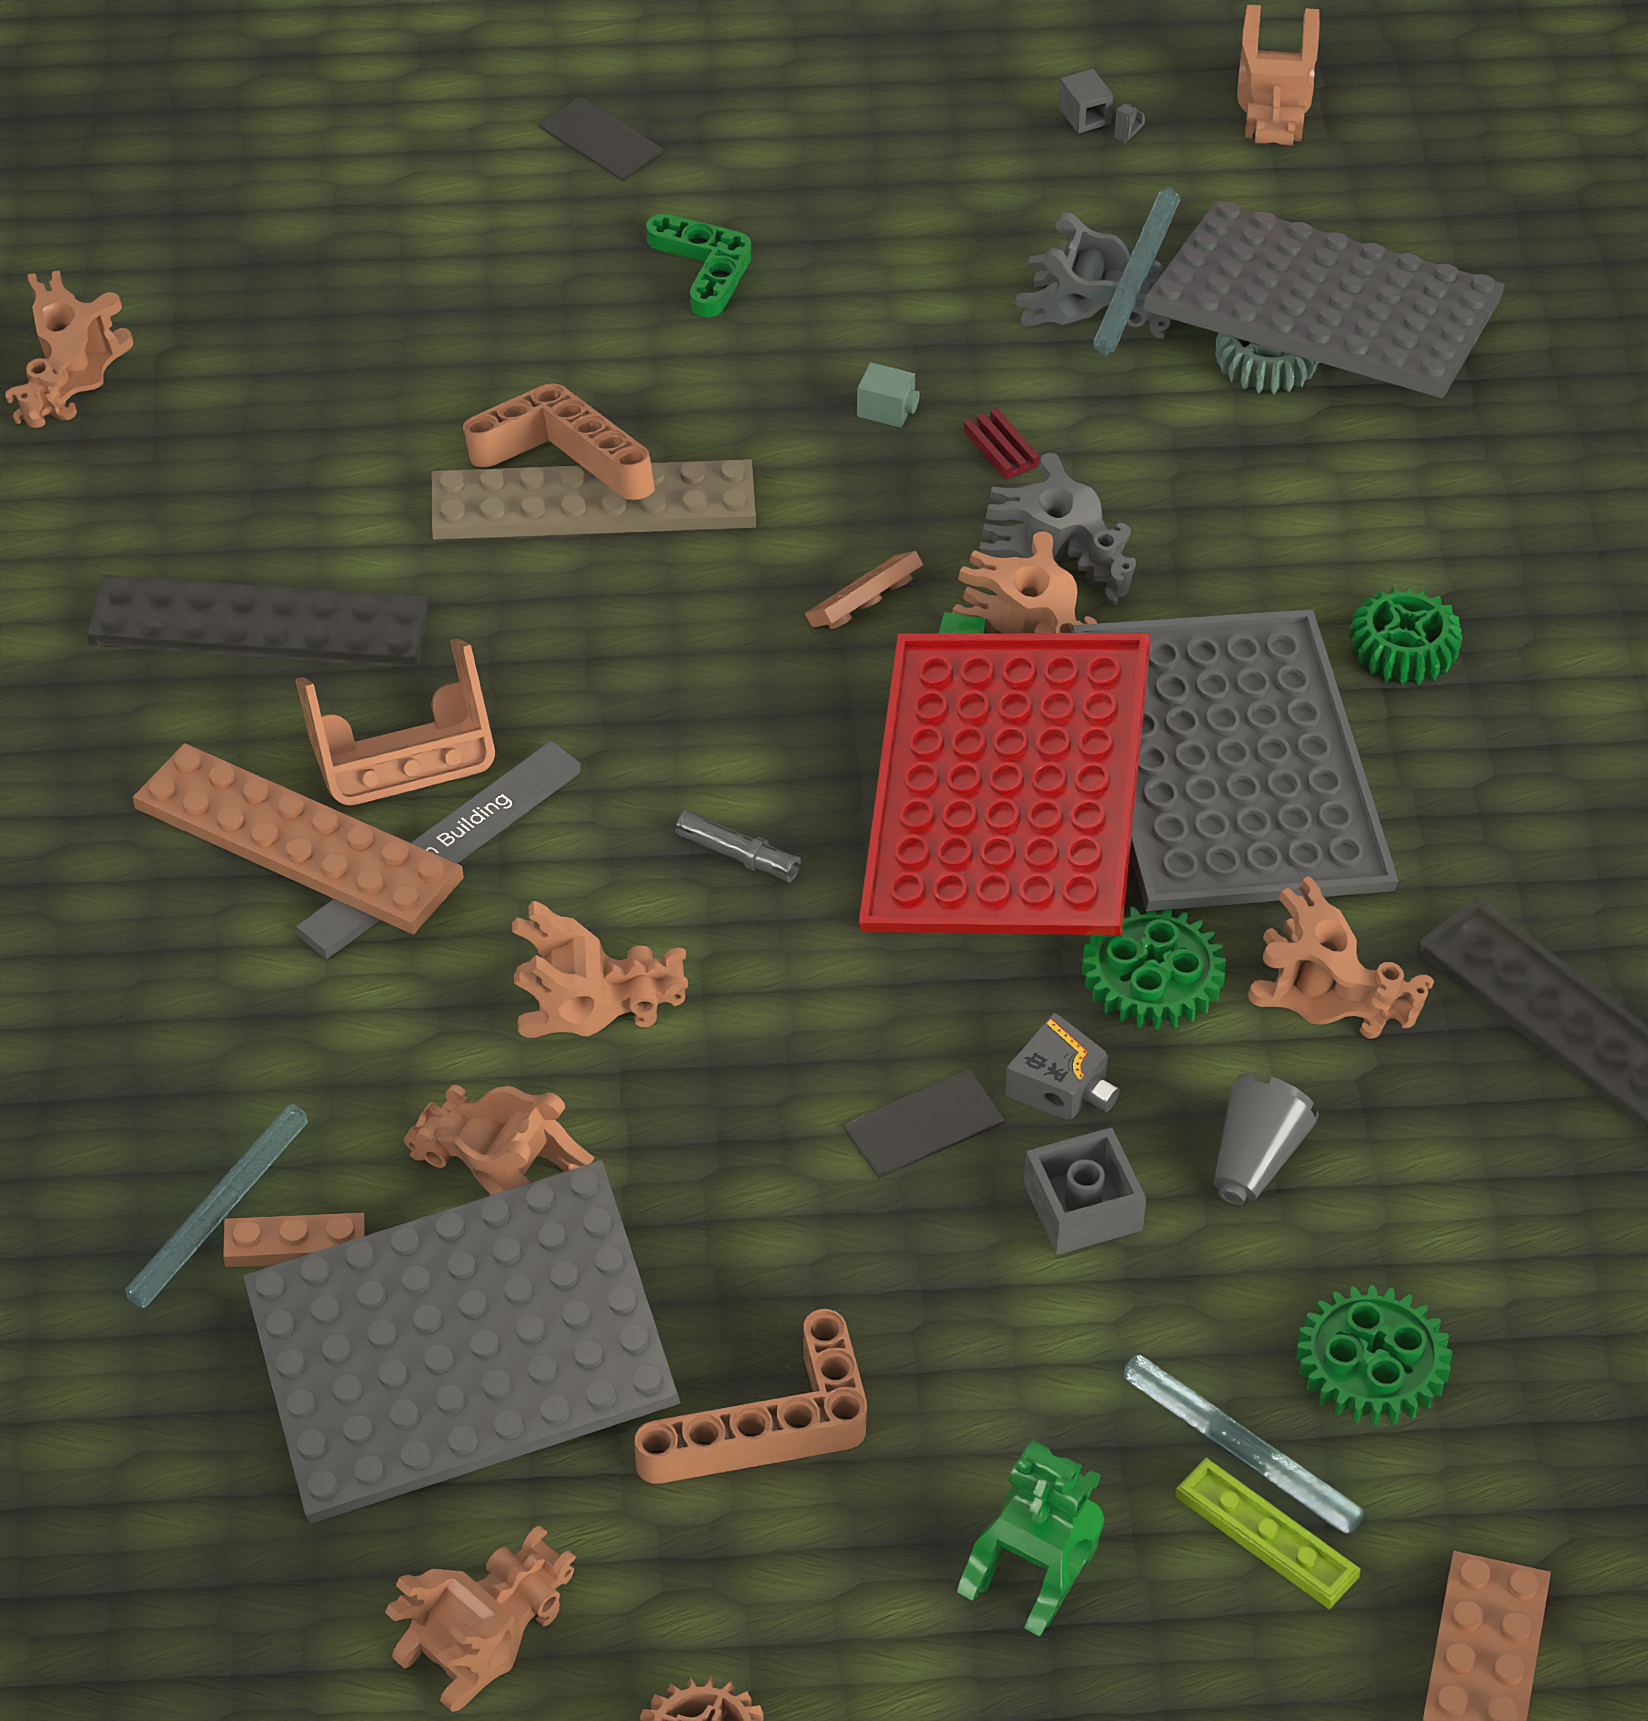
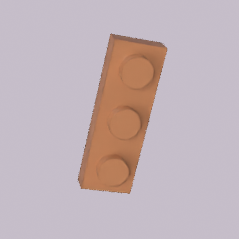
M916 551L893 556L807 611L805 615L811 627L828 625L830 629H834L852 619L850 612L858 607L860 609L868 608L882 599L880 593L890 587L891 590H894L910 582L913 579L910 573L923 566V563Z
M364 1213L225 1219L223 1253L225 1268L276 1265L364 1237Z

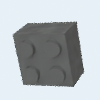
M1112 1127L1026 1151L1023 1184L1056 1255L1143 1231L1146 1196Z

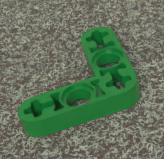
M656 214L650 217L646 224V240L652 248L705 262L690 288V308L694 314L700 317L708 318L720 314L751 261L750 238L738 231L671 214ZM696 238L706 239L707 242L703 244H694L691 243L690 240ZM725 271L730 275L727 277H715L712 273ZM709 290L713 291V296H709Z

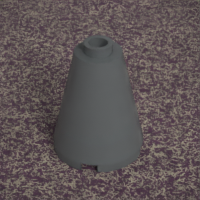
M1249 1072L1238 1075L1231 1087L1213 1180L1215 1187L1219 1190V1196L1231 1204L1243 1205L1244 1202H1254L1315 1126L1319 1117L1318 1111L1314 1113L1311 1111L1314 1102L1310 1097L1281 1079L1270 1077L1267 1084L1254 1081L1257 1073Z

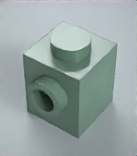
M870 362L857 388V417L902 428L908 414L915 413L919 402L920 393L915 390V373Z

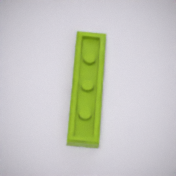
M1205 1458L1176 1488L1175 1497L1329 1610L1359 1578L1361 1569L1208 1458Z

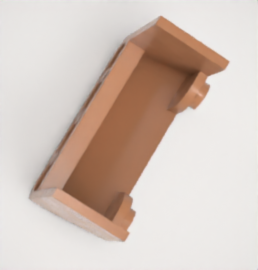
M460 639L450 640L459 681L446 684L435 692L431 703L435 722L354 742L352 729L345 719L334 714L321 716L314 684L304 677L295 679L310 743L328 791L334 799L344 805H357L478 774L491 766L495 757V748L470 644Z

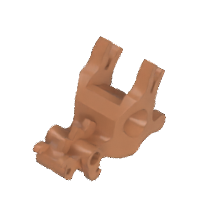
M1247 5L1237 90L1238 103L1247 112L1245 138L1252 139V134L1254 133V143L1268 144L1275 142L1280 145L1293 146L1294 141L1301 142L1304 114L1312 103L1315 62L1317 61L1319 41V9L1305 8L1300 53L1258 50L1261 5Z
M60 270L52 271V280L49 282L51 291H46L44 283L38 282L35 273L28 274V281L36 297L32 309L37 336L45 359L38 358L28 363L26 367L28 384L15 386L6 391L7 402L12 403L14 399H17L20 408L13 414L15 424H20L21 420H25L29 427L38 428L46 424L45 415H51L61 420L74 418L77 414L75 404L70 403L68 407L66 404L70 396L77 392L93 390L103 385V373L107 366L133 346V337L127 328H120L113 333L109 329L113 326L110 317L122 309L119 295L114 292H107L91 303L79 302L75 299L74 294L67 291L63 286Z
M1037 532L1033 535L1031 549L1034 556L1030 558H997L974 550L970 556L969 563L980 569L974 570L963 566L959 572V581L972 586L985 587L997 594V596L988 595L967 586L963 599L974 607L966 608L956 604L952 613L984 618L985 630L989 634L1071 633L1073 625L1097 624L1095 619L1089 616L1084 618L1083 623L1080 620H1076L1077 585L1073 576L1068 571L1059 567L1054 561L1052 554L1053 537L1047 532Z
M1310 876L1302 879L1299 887L1306 900L1303 896L1296 895L1290 888L1282 890L1278 899L1293 917L1286 920L1283 927V932L1288 937L1289 942L1286 938L1281 937L1273 928L1265 931L1263 939L1268 946L1265 948L1263 961L1269 967L1279 968V974L1276 982L1254 981L1248 992L1249 1000L1259 1007L1289 1008L1299 1013L1311 1024H1327L1348 1016L1362 1017L1364 1023L1360 1027V1032L1363 1036L1370 1039L1377 1038L1380 1035L1388 1019L1398 1020L1402 1024V1028L1413 1026L1424 1006L1428 989H1431L1434 983L1432 977L1418 975L1407 983L1403 979V970L1393 962H1384L1379 965L1377 970L1364 968L1357 959V939L1343 914L1325 900L1319 886Z
M533 901L528 906L529 918L531 920L516 918L512 922V932L532 942L537 948L539 955L542 956L541 958L535 955L531 961L518 966L514 974V984L534 995L539 1001L540 1011L522 1014L517 1020L518 1032L526 1038H535L556 1032H571L581 1036H590L599 1032L617 1016L626 1012L636 1014L634 1016L635 1025L649 1027L656 1022V1009L659 1003L669 1002L673 1006H678L685 1000V989L688 988V979L684 977L683 960L686 959V950L683 948L670 949L663 955L662 959H656L651 948L636 946L628 951L626 959L615 960L604 953L600 940L574 918L561 917L536 901Z
M453 1084L446 1091L447 1102L444 1103L442 1108L430 1102L421 1113L417 1124L412 1126L404 1137L406 1146L412 1150L409 1155L415 1160L425 1159L431 1165L442 1168L446 1166L452 1156H458L468 1166L477 1181L490 1196L530 1183L524 1174L537 1156L550 1160L564 1172L591 1164L595 1158L578 1145L567 1134L562 1125L555 1120L559 1118L565 1109V1103L560 1097L549 1092L542 1095H530L511 1086L497 1087L489 1091L479 1101L473 1103L468 1097L464 1096L466 1094L464 1088Z
M536 1526L528 1534L519 1552L514 1554L507 1547H501L496 1550L486 1564V1570L490 1574L483 1580L475 1582L463 1571L433 1568L419 1576L404 1575L398 1579L396 1587L405 1595H401L395 1602L388 1604L385 1613L394 1621L411 1618L412 1622L393 1650L392 1658L404 1669L410 1667L422 1652L431 1661L438 1663L448 1676L454 1680L445 1689L440 1698V1701L452 1712L462 1709L486 1685L512 1669L523 1631L536 1614L538 1615L536 1621L544 1627L549 1625L559 1612L560 1594L555 1589L561 1584L566 1585L571 1579L574 1568L570 1563L576 1559V1556L570 1551H565L561 1556L541 1540L547 1534V1531L541 1526Z

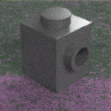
M1090 69L1060 78L1058 107L1077 133H1082L1111 124L1113 94L1096 71Z

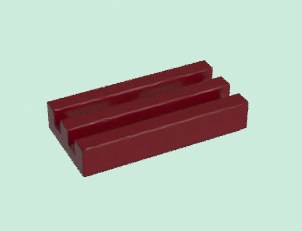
M998 408L990 410L989 417L984 413L978 415L977 422L975 423L971 419L964 421L963 432L1005 480L1039 465L1040 455ZM982 431H985L992 438V440L996 443V447L982 433ZM1003 455H1007L1015 465L1012 466Z

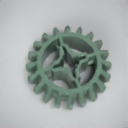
M1222 333L1216 336L1215 356L1217 357V363L1220 364L1221 373L1229 375L1230 383L1241 382L1243 390L1253 387L1256 388L1258 394L1261 390H1270L1273 395H1275L1277 389L1290 392L1293 385L1302 387L1306 379H1312L1313 373L1317 369V364H1319L1317 361Z

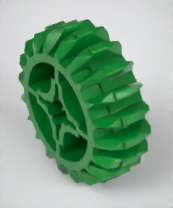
M1392 586L1388 594L1377 590L1373 599L1365 598L1361 607L1356 608V613H1354L1352 624L1350 625L1349 637L1352 655L1358 656L1359 666H1369L1371 676L1381 673L1384 676L1385 683L1394 678L1399 679L1402 686L1407 680H1413L1419 686L1424 677L1430 681H1435L1439 673L1447 674L1451 664H1455L1461 647L1462 629H1460L1459 617L1453 615L1452 605H1442L1440 596L1429 598L1426 589L1421 593L1411 592L1409 586L1405 592H1399Z

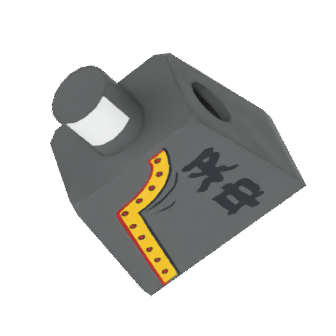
M1056 1013L1047 1020L1006 1068V1096L1066 1120L1073 1119L1087 1102L1108 1112L1117 1101L1120 1089L1105 1081L1108 1055L1105 1050Z

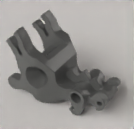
M1063 212L1058 215L1055 228L1068 241L1059 249L1051 248L1047 250L1046 254L1030 256L1028 261L1029 269L1044 270L1036 272L1033 280L1034 286H1049L1037 292L1018 293L1016 298L1017 307H1027L1032 310L1023 311L1021 317L1022 326H1036L1046 322L1064 325L1092 317L1104 306L1117 305L1122 309V317L1126 324L1139 327L1145 321H1149L1151 333L1157 338H1164L1166 334L1165 329L1169 327L1171 318L1143 310L1145 297L1162 275L1164 266L1160 262L1152 260L1148 262L1145 270H1141L1132 262L1127 247L1116 235L1092 231L1070 212Z
M1049 452L1043 454L1040 458L1038 467L1046 480L1045 482L1032 483L1019 488L992 486L989 500L998 501L1002 504H988L986 519L998 521L1012 519L1023 521V523L1014 526H996L984 523L981 537L991 539L995 543L980 542V553L997 558H1030L1034 556L1031 549L1033 535L1037 532H1047L1053 537L1052 554L1054 561L1059 563L1070 558L1080 559L1077 570L1085 571L1084 579L1090 586L1100 588L1106 585L1104 598L1108 604L1116 605L1118 597H1123L1129 592L1136 560L1134 557L1126 558L1122 555V551L1125 547L1124 544L1130 538V527L1125 523H1117L1115 530H1108L1102 519V509L1098 495L1091 487L1072 480L1064 471L1062 462L1057 454Z

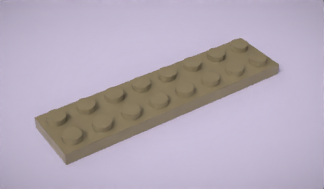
M752 459L651 463L655 490L649 496L636 500L621 497L583 466L432 471L433 540L756 528Z

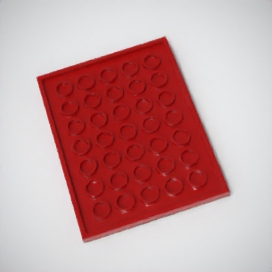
M1149 633L898 634L859 917V925L862 932L1122 935L1151 645Z

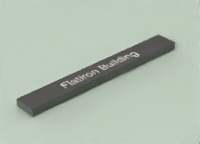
M550 741L412 841L411 844L458 864L580 774L581 763L553 741ZM333 899L297 925L296 931L297 936L327 960L379 922L380 919Z

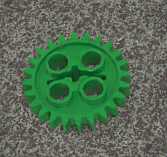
M1131 907L1130 917L1125 918L1123 916L1122 935H1090L1089 944L1084 946L1082 963L1085 989L1093 990L1092 1001L1094 1003L1105 1000L1104 1013L1108 1014L1118 1009L1120 1011L1119 1022L1123 1023L1130 1016L1136 1017L1137 1028H1141L1145 1020H1152L1155 1030L1160 1029L1161 1020H1168L1173 1028H1177L1180 1016H1183L1192 1023L1195 1019V1010L1204 1014L1208 1013L1209 1002L1217 1003L1219 989L1224 987L1226 959L1222 958L1223 946L1221 944H1214L1215 933L1212 931L1202 934L1203 922L1201 920L1189 925L1187 923V912L1182 913L1178 918L1171 917V909L1164 910L1162 915L1156 914L1155 911H1147L1146 914L1140 915L1135 907Z
M1370 1285L1367 1295L1361 1296L1355 1286H1351L1348 1299H1345L1340 1293L1335 1291L1332 1294L1331 1305L1322 1300L1318 1301L1316 1314L1308 1312L1305 1326L1300 1327L1296 1359L1300 1360L1299 1376L1308 1377L1307 1391L1321 1389L1319 1404L1324 1405L1332 1400L1337 1403L1335 1415L1337 1416L1341 1415L1346 1409L1353 1410V1422L1355 1423L1359 1422L1363 1414H1370L1374 1426H1378L1381 1415H1387L1389 1420L1395 1425L1398 1423L1400 1411L1414 1419L1416 1418L1418 1405L1429 1410L1433 1396L1441 1397L1444 1382H1448L1452 1350L1447 1348L1448 1333H1438L1441 1320L1439 1318L1426 1320L1428 1311L1426 1304L1413 1309L1411 1308L1412 1295L1408 1294L1401 1301L1395 1300L1394 1288L1390 1287L1384 1297L1378 1296L1374 1285ZM1359 1326L1368 1327V1328H1370V1329H1364V1328H1361V1327H1359ZM1336 1359H1342V1360H1345V1361H1347V1362H1341V1361H1338V1360H1336ZM1378 1381H1386V1382H1389L1390 1384H1384V1383H1381V1382H1378Z

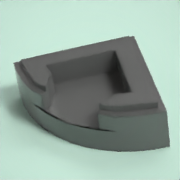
M1123 104L1116 109L1114 139L1123 143L1129 141L1145 124L1144 113L1130 104Z

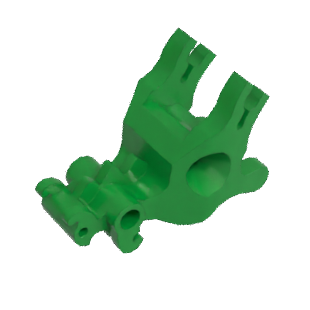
M1032 1440L1011 1470L1008 1481L1012 1486L1005 1495L1000 1513L981 1532L974 1544L973 1551L962 1574L957 1593L972 1601L976 1599L979 1591L985 1593L1006 1550L1047 1570L1039 1597L1024 1629L1040 1637L1045 1628L1052 1622L1082 1568L1090 1563L1098 1549V1540L1104 1526V1515L1100 1507L1088 1500L1091 1495L1092 1489L1097 1487L1101 1474L1090 1470L1084 1477L1079 1473L1082 1467L1081 1464L1068 1457L1060 1458L1054 1456L1050 1452V1448Z

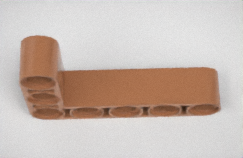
M560 384L539 386L466 420L463 424L471 464L476 467L483 468L497 465L550 441L625 499H642L652 494L655 490L649 451Z
M819 1309L809 1314L804 1321L803 1356L813 1392L645 1423L635 1434V1463L638 1475L644 1481L652 1484L667 1483L857 1447L866 1436L867 1400L843 1317L836 1311ZM819 1339H829V1340H828V1341H821V1340H819ZM836 1377H837V1378H840L839 1380H831V1379H829V1378H836ZM840 1417H850L851 1419L843 1420ZM794 1425H802V1426H805V1427H803V1428H794V1427H792V1426H794ZM746 1434H756L757 1436H755V1437H748V1436H745V1435H746ZM700 1442H708V1443H711V1444H709V1445H699L698 1443H700ZM652 1451H662L663 1453H660V1454H652V1453H649V1452H652Z

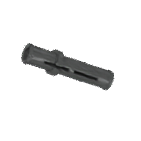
M685 810L677 821L676 825L683 827L682 829L679 827L675 829L677 836L692 840L743 862L745 868L753 872L759 869L790 883L795 879L800 867L794 866V864H801L800 857L770 846L764 838L757 837V839H753L705 819L689 810Z

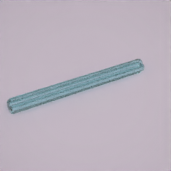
M1167 187L1165 191L1158 193L1095 336L1093 346L1100 351L1101 355H1108L1109 352L1115 351L1180 202V195L1174 193L1173 188Z
M291 1103L282 1110L126 1287L125 1292L128 1301L139 1308H145L150 1304L308 1123L307 1113L303 1108H299Z
M1135 1355L1126 1364L1123 1375L1126 1380L1336 1527L1350 1534L1359 1526L1364 1514L1360 1507L1143 1356Z

